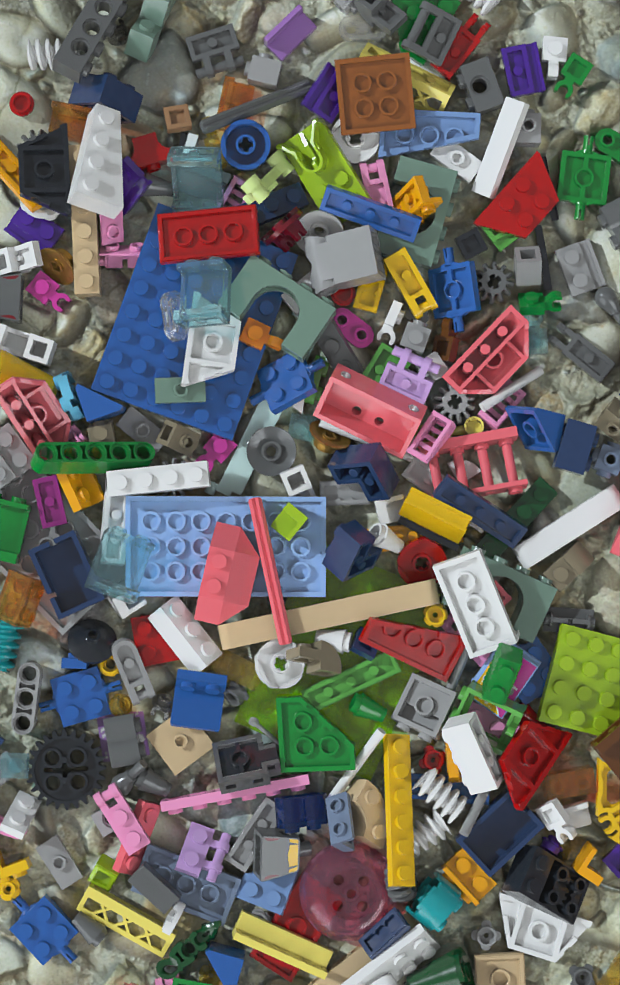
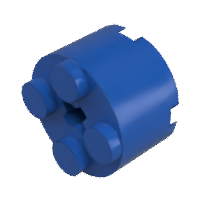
M242 119L233 122L224 131L221 138V151L227 163L233 168L240 171H252L261 167L269 157L271 150L270 137L266 129L259 123L250 119ZM244 139H248L249 143H253V147H249L248 152H244L243 148H239V145L243 144Z

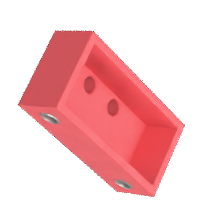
M338 363L325 387L313 416L368 443L381 442L386 452L403 459L428 407ZM355 406L360 407L361 410H356ZM377 417L382 418L383 421L377 420Z

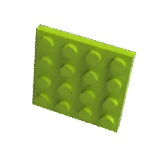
M560 623L536 720L599 736L620 717V638Z

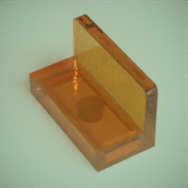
M225 76L217 114L252 101L255 87L238 83L234 77ZM228 126L220 128L219 130L225 131L228 128Z
M52 101L49 133L58 129L59 125L67 123L68 138L82 140L87 116L93 108Z

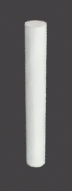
M540 366L535 367L479 404L481 410L486 412L544 374L543 369Z

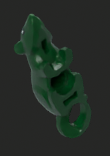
M222 921L205 922L201 924V929L193 931L186 939H181L171 949L169 958H163L157 963V974L163 979L176 977L180 971L184 970V967L191 964L197 958L200 951L208 947L210 940H215ZM166 966L178 967L173 973L165 971Z

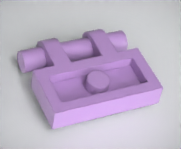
M395 345L392 355L400 358L398 364L391 361L387 362L379 383L424 405L434 384V380L426 377L427 372L430 371L438 374L441 365L432 362L433 359L427 356L423 358L412 353V350L405 347L403 349ZM407 362L421 367L419 373L405 368Z
M191 822L174 870L198 878L202 869L208 871L206 880L215 883L217 876L222 872L224 856L228 854L231 847L229 844L231 835L222 833L220 840L217 841L212 839L215 832L214 829ZM208 849L216 851L212 861L205 860Z

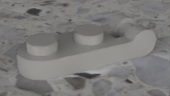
M128 638L116 640L112 645V656L133 706L140 704V701L149 697V699L157 697L134 642ZM144 684V689L135 691L134 687Z

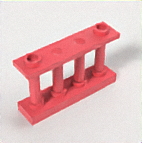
M512 426L448 438L429 462L434 490L442 481L438 458H440V455L450 453V456H453L457 480L469 488L462 454L465 453L464 450L474 449L478 454L484 486L471 490L482 497L508 492L509 495L522 493L523 489L527 488L528 480H518L511 446L518 438L517 427ZM424 442L430 447L434 444L432 442ZM497 444L499 447H502L509 481L500 484H494L487 453L489 446ZM418 446L419 452L425 455L428 453L427 450Z

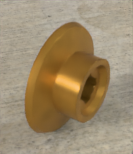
M53 248L41 249L43 261L41 268L44 273L58 284H71L74 280L72 255L62 248H57L56 250Z
M320 420L313 421L309 426L310 433L314 438L313 444L321 452L333 454L336 450L345 449L351 444L350 438L319 427Z

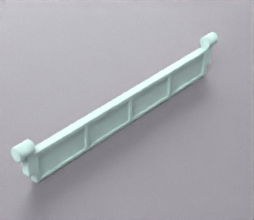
M312 350L310 351V353H309L308 356L306 357V362H307V360H308V358H309V356H310ZM266 400L258 404L219 485L211 481V487H206L204 492L212 496L215 491L226 496H230L234 492L241 496L254 470L247 458V444L251 436L259 429L269 426L275 427L282 412L276 415L273 414Z

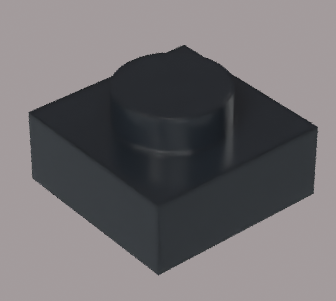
M477 227L454 239L465 261L488 250Z

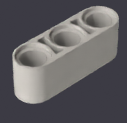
M34 661L22 664L17 673L11 726L20 735L31 732L37 724L43 669L39 663ZM27 666L35 668L37 675L34 680L26 678L24 671ZM24 691H28L33 695V702L31 704H25L22 701L21 695ZM20 716H26L30 720V727L28 729H23L19 726L18 720Z

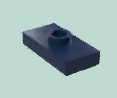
M394 907L358 941L370 959L373 960L399 940L411 926L399 909Z

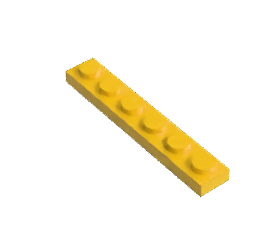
M385 734L383 737L388 887H414L415 862L410 735Z

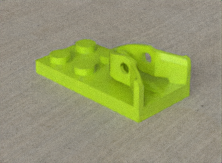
M315 118L312 120V124L285 143H279L275 146L277 150L284 151L318 209L328 184L372 199L323 118ZM336 216L342 224L348 221L345 218Z

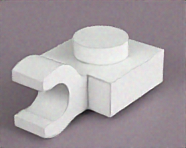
M543 36L540 62L548 63L546 80L556 81L559 64L565 65L568 38Z
M396 300L393 301L383 327L377 334V341H380L383 334H388L391 338L388 345L392 346L396 337L393 327L394 324L400 325L405 311L401 310L403 303Z

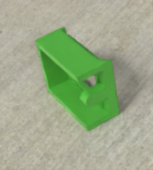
M472 680L468 687L464 685L458 696V699L462 701L458 708L454 706L449 718L468 713L475 696L483 699L482 685L476 683L475 680ZM509 698L505 705L485 700L511 713L500 738L485 731L494 753L500 756L514 737L528 706L519 704Z

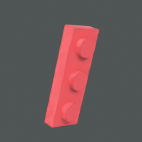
M138 799L134 814L150 838L159 816L161 805L156 802ZM121 844L112 869L118 873L132 875L139 868L147 845L129 856Z

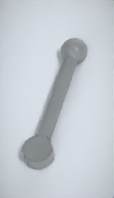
M250 717L248 723L253 727H257L277 744L279 749V739L264 728L257 718Z

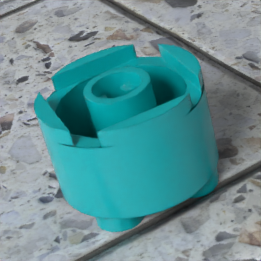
M434 872L435 877L433 879L428 876L418 886L417 896L415 899H412L414 901L411 906L406 905V912L428 930L440 932L447 924L446 919L452 912L456 913L461 908L463 900L460 899L461 891L439 872Z

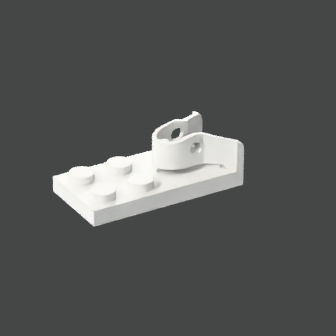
M481 548L433 565L432 568L470 659L497 650L498 644L501 642L508 645L518 642L520 632L519 630L515 631Z
M419 923L341 985H399L397 983L398 980L414 972L417 966L424 960L432 958L441 946Z

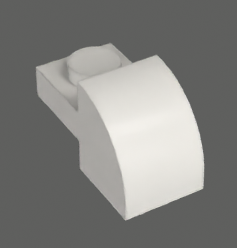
M30 241L15 247L0 249V276L31 272V269L43 265L38 241Z
M303 464L279 473L289 497H316Z

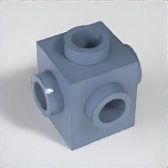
M608 441L607 445L603 443L598 448H594L591 454L593 458L591 468L597 470L596 474L610 479L611 476H618L620 472V445ZM608 455L614 456L613 464L607 463L606 458Z

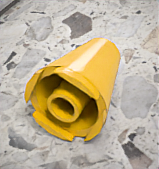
M0 350V384L12 376L45 380L56 396L57 388L53 381L54 376L7 351Z

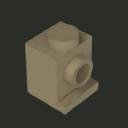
M102 420L88 425L89 442H117L113 420Z

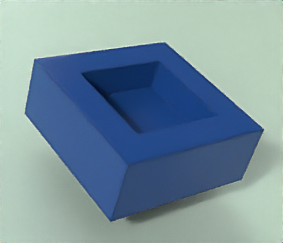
M68 653V657L62 658L61 668L87 669L89 668V663H84L76 659L71 653Z

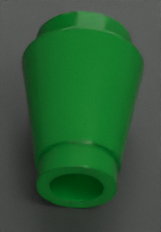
M356 692L348 708V711L352 712L353 716L383 722L387 714V708H384L365 693L359 694Z

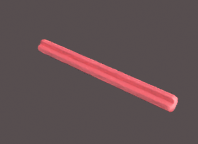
M260 497L251 498L248 502L278 642L280 645L291 644L292 637L263 502Z

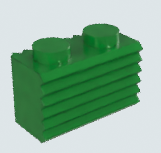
M502 642L498 644L490 668H488V672H486L485 679L483 680V699L505 705L522 666V649Z

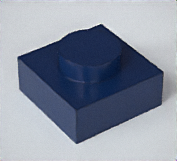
M360 626L355 633L349 650L372 661L378 650L358 639L364 627Z

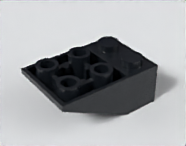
M525 845L516 853L502 891L524 904L574 925L590 881L578 874L573 867L539 846Z

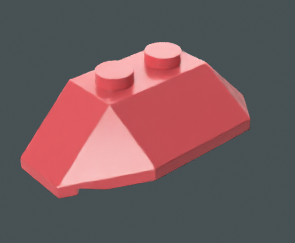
M510 305L450 367L442 378L459 394H495L529 358V321Z
M12 376L0 384V406L32 454H34L36 447L40 443L68 442L71 420L66 412L63 411L61 404L45 380Z
M216 522L200 586L194 620L220 625L249 606L260 557L242 527Z

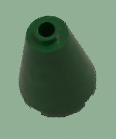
M458 947L407 975L406 981L403 984L475 985V979L470 962L466 963L462 956L466 955L462 947Z

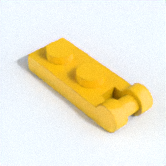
M405 247L382 259L416 320L423 317V313L426 311H433L438 308L434 297ZM423 295L425 301L418 305L415 299Z

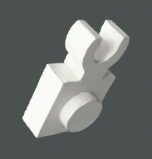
M557 798L543 803L535 809L548 831L555 830L559 843L564 844L568 838L573 840L577 836L576 829L567 823L571 819Z

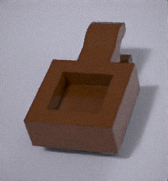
M444 318L441 325V335H435L431 353L437 352L443 362L455 363L460 339L455 337L458 333H454L453 319Z

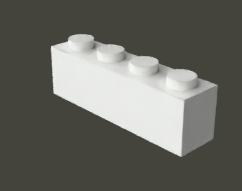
M208 461L106 471L109 497L211 487Z

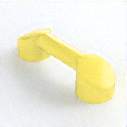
M471 416L465 421L464 425L456 426L450 437L483 432L484 423L481 418ZM420 425L415 433V437L423 425ZM431 431L429 432L430 436L434 437L435 439L438 438L437 434ZM424 438V440H423L422 442H430V441H428L427 439Z

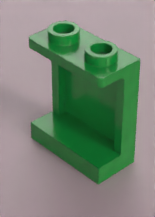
M0 493V561L19 564L32 506L26 504L27 499L12 496L11 501L1 499L2 494Z

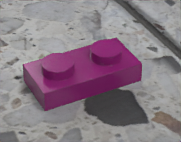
M52 475L32 480L42 528L46 529L68 524L57 476Z

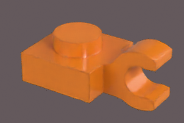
M248 317L239 337L240 342L259 351L262 350L263 345H266L279 352L282 349L281 344L284 340L269 335L272 327Z

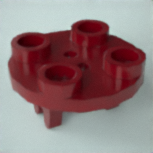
M296 206L260 240L266 246L273 242L284 252H288L290 247L296 244L295 241L298 242L301 240V236L307 234V231L298 219L303 212Z

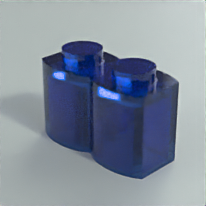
M310 792L274 798L277 828L284 829L285 833L300 832L299 828L306 827L307 830L321 829V824L328 823L325 801L327 793Z

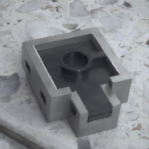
M261 733L212 743L221 795L271 784L270 777L282 775L276 743L263 745Z

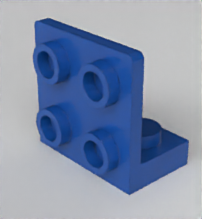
M178 669L170 725L219 732L228 675Z

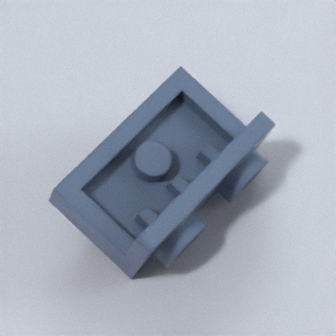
M342 792L325 798L331 845L345 853L355 851V834L349 793Z

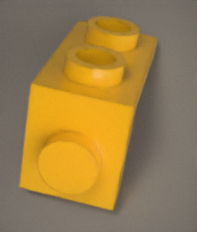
M0 850V879L11 875L13 879L28 874L27 870L32 866L29 856L5 864Z

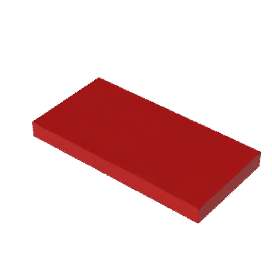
M256 204L157 214L161 265L261 255Z
M303 870L294 884L283 915L275 913L270 922L317 942L345 897ZM254 948L249 954L250 957L289 982H292L299 971V968Z

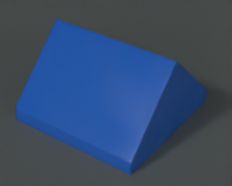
M77 384L75 387L86 421L90 424L124 414L127 410L123 405L80 384Z
M510 405L505 407L513 426L517 427L518 435L525 449L554 453L559 450L566 415L534 407Z
M211 941L206 948L205 954L223 985H237L246 950Z

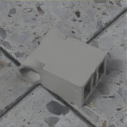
M370 225L334 233L325 237L309 236L303 238L306 258L312 265L310 280L313 294L320 299L322 296L332 295L339 289H347L386 280L378 232Z

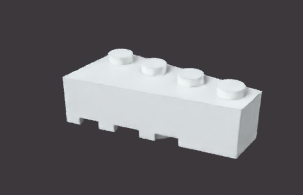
M97 103L87 116L67 203L115 219L124 208L120 111Z

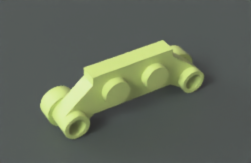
M277 150L266 160L272 169L262 179L254 173L240 186L246 193L243 200L248 205L254 201H257L258 204L264 201L279 184L276 179L280 175L285 178L294 169V166L285 157L286 154L283 150Z

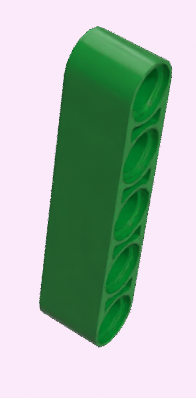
M43 442L36 447L30 465L39 474H105L106 471L149 467L155 456V449L148 442Z

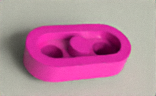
M346 308L336 309L334 320L346 340L356 348L368 347L374 338L372 328ZM344 316L347 322L341 325L337 322V318ZM364 331L366 338L363 340L358 339L357 333Z

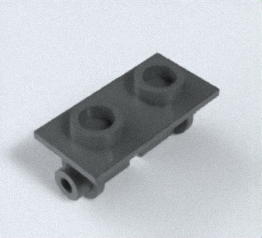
M549 607L543 620V631L558 632L560 623L593 631V627H595L594 610Z

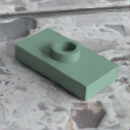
M182 377L154 378L155 404L206 402L205 381L182 387Z

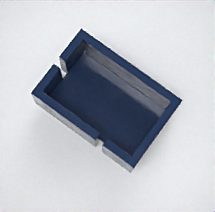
M72 530L54 538L53 541L56 545H53L52 541H48L28 550L47 595L54 592L57 597L51 598L50 602L59 620L108 598L77 530Z
M506 787L489 805L480 811L468 837L458 832L454 838L491 878L539 833L545 825L528 806L523 811L516 810Z

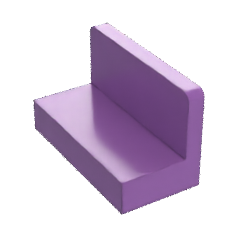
M299 4L264 37V45L279 61L283 62L317 29V26L303 13V7Z

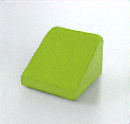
M102 854L87 880L109 892L119 875L118 872L112 869L115 860Z

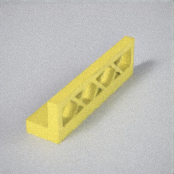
M368 42L359 57L391 53ZM410 63L412 87L417 90L419 95L413 98L414 108L418 110L444 111L456 85ZM433 97L441 101L439 110L430 107L426 99Z
M90 883L76 910L82 911L87 916L161 958L164 957L178 930L173 929L170 936L163 933L162 927L164 923L93 883ZM89 897L100 903L102 909L91 911L84 907V904ZM112 910L123 917V921L118 923L109 921L106 911ZM103 912L104 917L98 915V913ZM133 922L144 928L145 933L140 935L130 933L128 923ZM125 925L126 930L121 928L120 926ZM155 934L166 941L162 950L152 945L150 935ZM146 937L148 942L141 938Z
M242 909L232 930L234 940L325 980L328 974L326 967L332 957L333 949Z

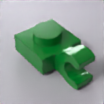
M552 291L543 297V292L518 293L519 313L522 316L545 315L546 310L553 312L561 311V303L553 301L562 300V294L560 291Z

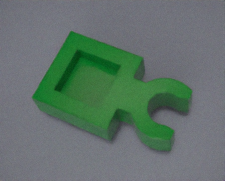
M573 52L559 73L565 79L556 83L553 92L556 93L560 87H565L567 94L564 99H569L573 93V84L580 88L594 65Z

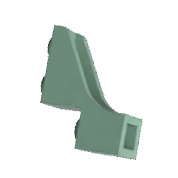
M176 0L143 1L139 18L130 29L124 54L147 63L155 52L163 26Z

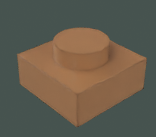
M188 104L163 107L168 134L192 130Z

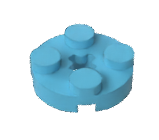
M66 371L54 376V384L63 396L59 398L63 411H68L72 421L85 418L75 386L72 385L76 383L72 374Z

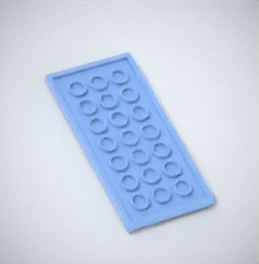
M126 496L125 596L198 597L216 522L242 527L260 557L248 502L251 498L260 497L263 502L283 597H326V567L322 564L326 555V497ZM288 502L308 517L307 521L290 541L271 527L272 522ZM261 558L259 559L251 597H269Z

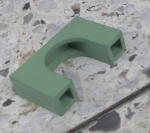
M400 156L393 183L405 186L413 176L423 175L430 198L442 197L443 203L436 209L433 223L425 231L416 235L414 243L379 231L378 237L382 257H387L405 247L415 266L430 270L432 264L437 265L441 252L436 250L438 241H444L447 227L443 226L445 217L450 218L454 203L450 202L452 193L457 194L461 179L456 178L458 171Z
M261 255L259 257L251 256L219 301V307L228 315H232L241 321L255 300L262 294L278 291L289 295L298 305L299 317L281 344V348L303 363L336 315V308L333 307L335 304L324 296L320 299L314 295L313 289L304 283L299 285L292 280L293 277L285 270L280 269L278 271L271 266L272 263L267 258Z
M472 545L470 549L466 546H463L460 555L479 549L480 547ZM481 548L492 577L504 576L514 582L518 592V601L510 621L514 630H519V638L533 643L558 589L551 585L552 580L542 575H539L538 578L529 575L531 571L520 565L512 568L507 565L508 560L495 555L492 559L486 556V550ZM442 592L439 599L443 604L448 606L444 594Z

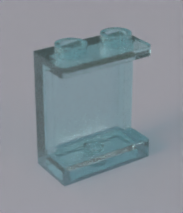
M171 146L167 155V166L171 167L172 212L222 208L224 204L221 147Z
M210 257L208 260L202 261L189 259L185 263H177L176 269L181 273L180 310H174L173 320L182 329L230 324L232 267L221 257Z
M113 526L112 528H107L103 532L84 587L128 604L137 602L140 594L138 589L150 554L154 551L156 545L150 543L151 540L145 536L136 535L134 537L127 534V530L122 527Z

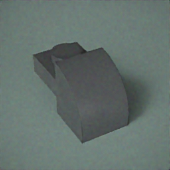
M354 0V4L364 20L372 27L377 25L390 36L408 20L407 14L389 0Z

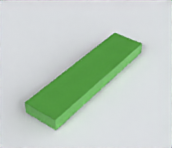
M382 652L377 654L372 661L364 660L341 671V674L330 676L301 690V693L315 708L320 710L401 672L396 658Z

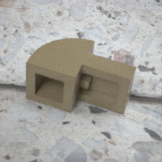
M576 540L542 574L552 580V585L561 592L595 558Z
M320 640L310 644L300 643L296 644L295 648L286 650V660L307 664V674L323 677L341 674L342 666L339 654L326 641Z

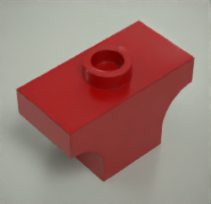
M155 132L131 139L134 147L131 160L142 171L153 173L159 171L162 165L177 161L173 147L162 146L158 142Z

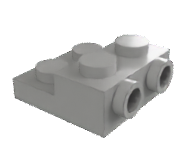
M9 422L0 428V491L32 468L30 462L33 454Z
M412 673L391 718L397 722V728L409 733L410 729L419 732L417 737L431 743L433 739L439 742L442 736V728L448 720L458 693Z

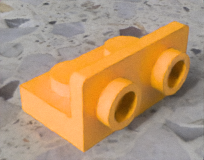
M418 175L411 178L392 198L394 208L423 217L420 223L422 225L429 215L436 212V209L443 203L442 197L430 198L423 175Z
M56 474L74 513L104 500V493L95 474Z
M462 847L441 865L444 871L442 876L452 884L455 883L461 889V898L468 905L471 902L475 906L480 904L479 901L497 885L496 881L492 877L490 878Z

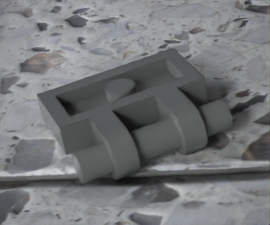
M232 23L185 38L193 64L203 61L204 64L203 68L195 70L198 79L205 77L210 79L215 77L217 73L227 70L232 72L236 70V67L245 65L242 55L235 58L232 57L231 51L240 49ZM224 54L225 61L211 64L210 58Z

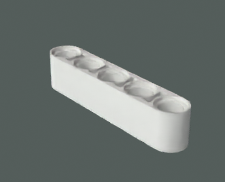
M614 484L608 486L517 544L512 551L524 568H530L620 510V492Z

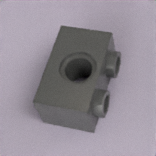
M488 56L459 67V74L456 75V79L460 89H465L467 95L465 104L469 113H481L482 116L502 108L504 98ZM475 83H481L485 86L486 91L477 93L473 90L472 86Z

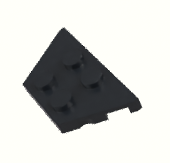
M67 123L59 125L58 129L48 134L45 132L38 135L32 141L28 140L18 145L20 197L66 217H72L71 204L67 203L70 192Z

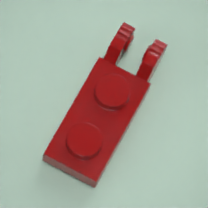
M476 13L468 19L464 26H460L442 65L438 67L432 63L430 64L433 69L448 81L451 80L459 70V67L463 65L480 44L481 39L491 27L486 22L475 36L468 30L478 20L479 16Z

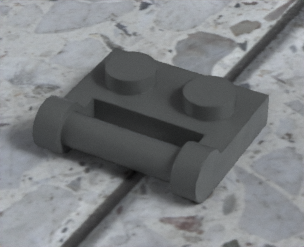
M422 1L419 7L420 12L407 39H403L401 47L440 67L463 21L427 1ZM429 14H431L435 19L422 46L416 44V41Z

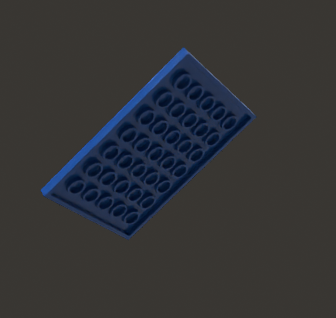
M158 203L90 390L232 441L266 345H263L262 350L259 351L239 341L234 372L205 381L206 402L155 404L154 378L182 377L194 293L199 292L211 304L219 306V301L251 256L161 265L157 214L182 211ZM260 241L261 256L267 258L272 263L271 266L276 270L283 269L291 275L298 255L289 251L284 252L282 249L270 244L266 246ZM271 291L259 296L241 320L240 334L248 317L273 328L283 300L281 297L283 292Z

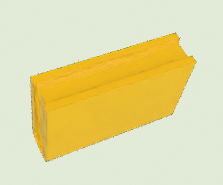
M411 487L398 513L457 544L461 541L467 530L466 528L473 518L414 487Z

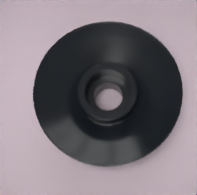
M86 619L78 622L70 629L67 645L69 651L76 659L84 663L97 664L108 660L112 656L111 649L117 640V636L107 623L96 619ZM89 636H96L97 638L91 639Z

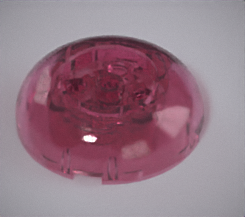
M354 841L355 851L343 852L331 844L322 848L306 864L299 883L300 904L307 920L324 936L341 942L358 941L390 910L397 906V902L392 901L385 888L384 879L386 875L384 870L387 868V858L377 849L358 841ZM336 875L343 876L344 882L341 885L334 884L333 879ZM361 876L368 877L369 881L366 886L359 885L358 880ZM353 889L355 894H352L351 898L347 897V891ZM336 900H340L343 903L342 909L338 911L332 907L333 902ZM360 901L367 902L368 907L365 911L358 910L357 905Z

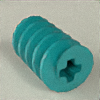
M0 618V671L10 672L7 669L14 668L16 664L9 659H14L18 656L12 649L20 648V644L14 640L22 638V635L16 630L24 629V625Z

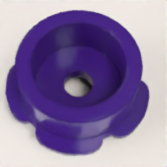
M548 835V837L541 838L540 848L557 857L560 851L563 852V848L560 846L561 843H559L555 836Z

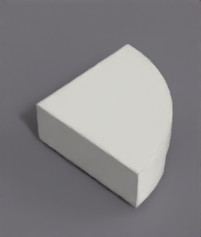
M464 460L467 480L481 472L474 463ZM451 461L447 465L457 479L454 461Z
M178 901L174 904L163 924V933L170 936L186 906L185 903Z

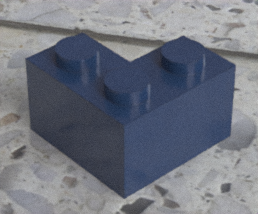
M104 72L101 75L89 74L87 78L83 76L79 84L74 82L68 104L87 115L98 103L120 111L121 124H131L136 122L143 95L135 91L134 86L117 80L118 77L116 75Z
M570 418L564 421L559 450L555 454L552 468L579 476L584 475L585 471L589 472L593 459L589 457L592 448H596L600 436L599 433H596L597 426Z
M381 442L349 445L345 449L336 450L327 465L337 485L359 483L368 501L390 500L400 481Z
M355 519L345 524L341 523L335 529V536L325 550L326 555L322 564L344 582L374 568L383 549L373 546L376 537Z

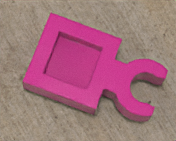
M41 270L25 288L27 292L45 306L49 301H52L53 308L60 313L63 310L58 306V301L65 299L67 302H71L68 295L57 293L61 286Z
M213 435L203 446L208 453L199 456L195 462L208 461L209 472H211L214 467V461L217 459L222 464L238 445L233 440L229 441Z

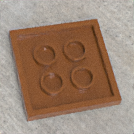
M409 52L334 60L341 136L416 129Z

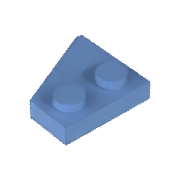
M300 870L263 882L253 872L244 873L235 897L276 914L283 915Z

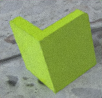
M288 502L272 522L271 527L290 541L307 521L308 517Z

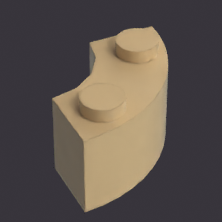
M353 779L347 793L350 795L355 839L368 848L383 849L386 842L385 801L379 790L369 780Z

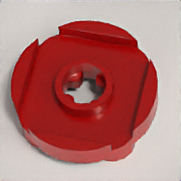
M423 536L412 539L404 544V548L397 554V568L401 578L407 584L435 579L437 584L438 580L432 567L434 564L447 559L443 548L436 541ZM419 557L422 559L427 558V567H416L417 559Z

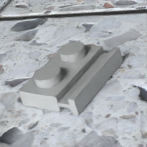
M589 238L554 251L571 298L606 285Z

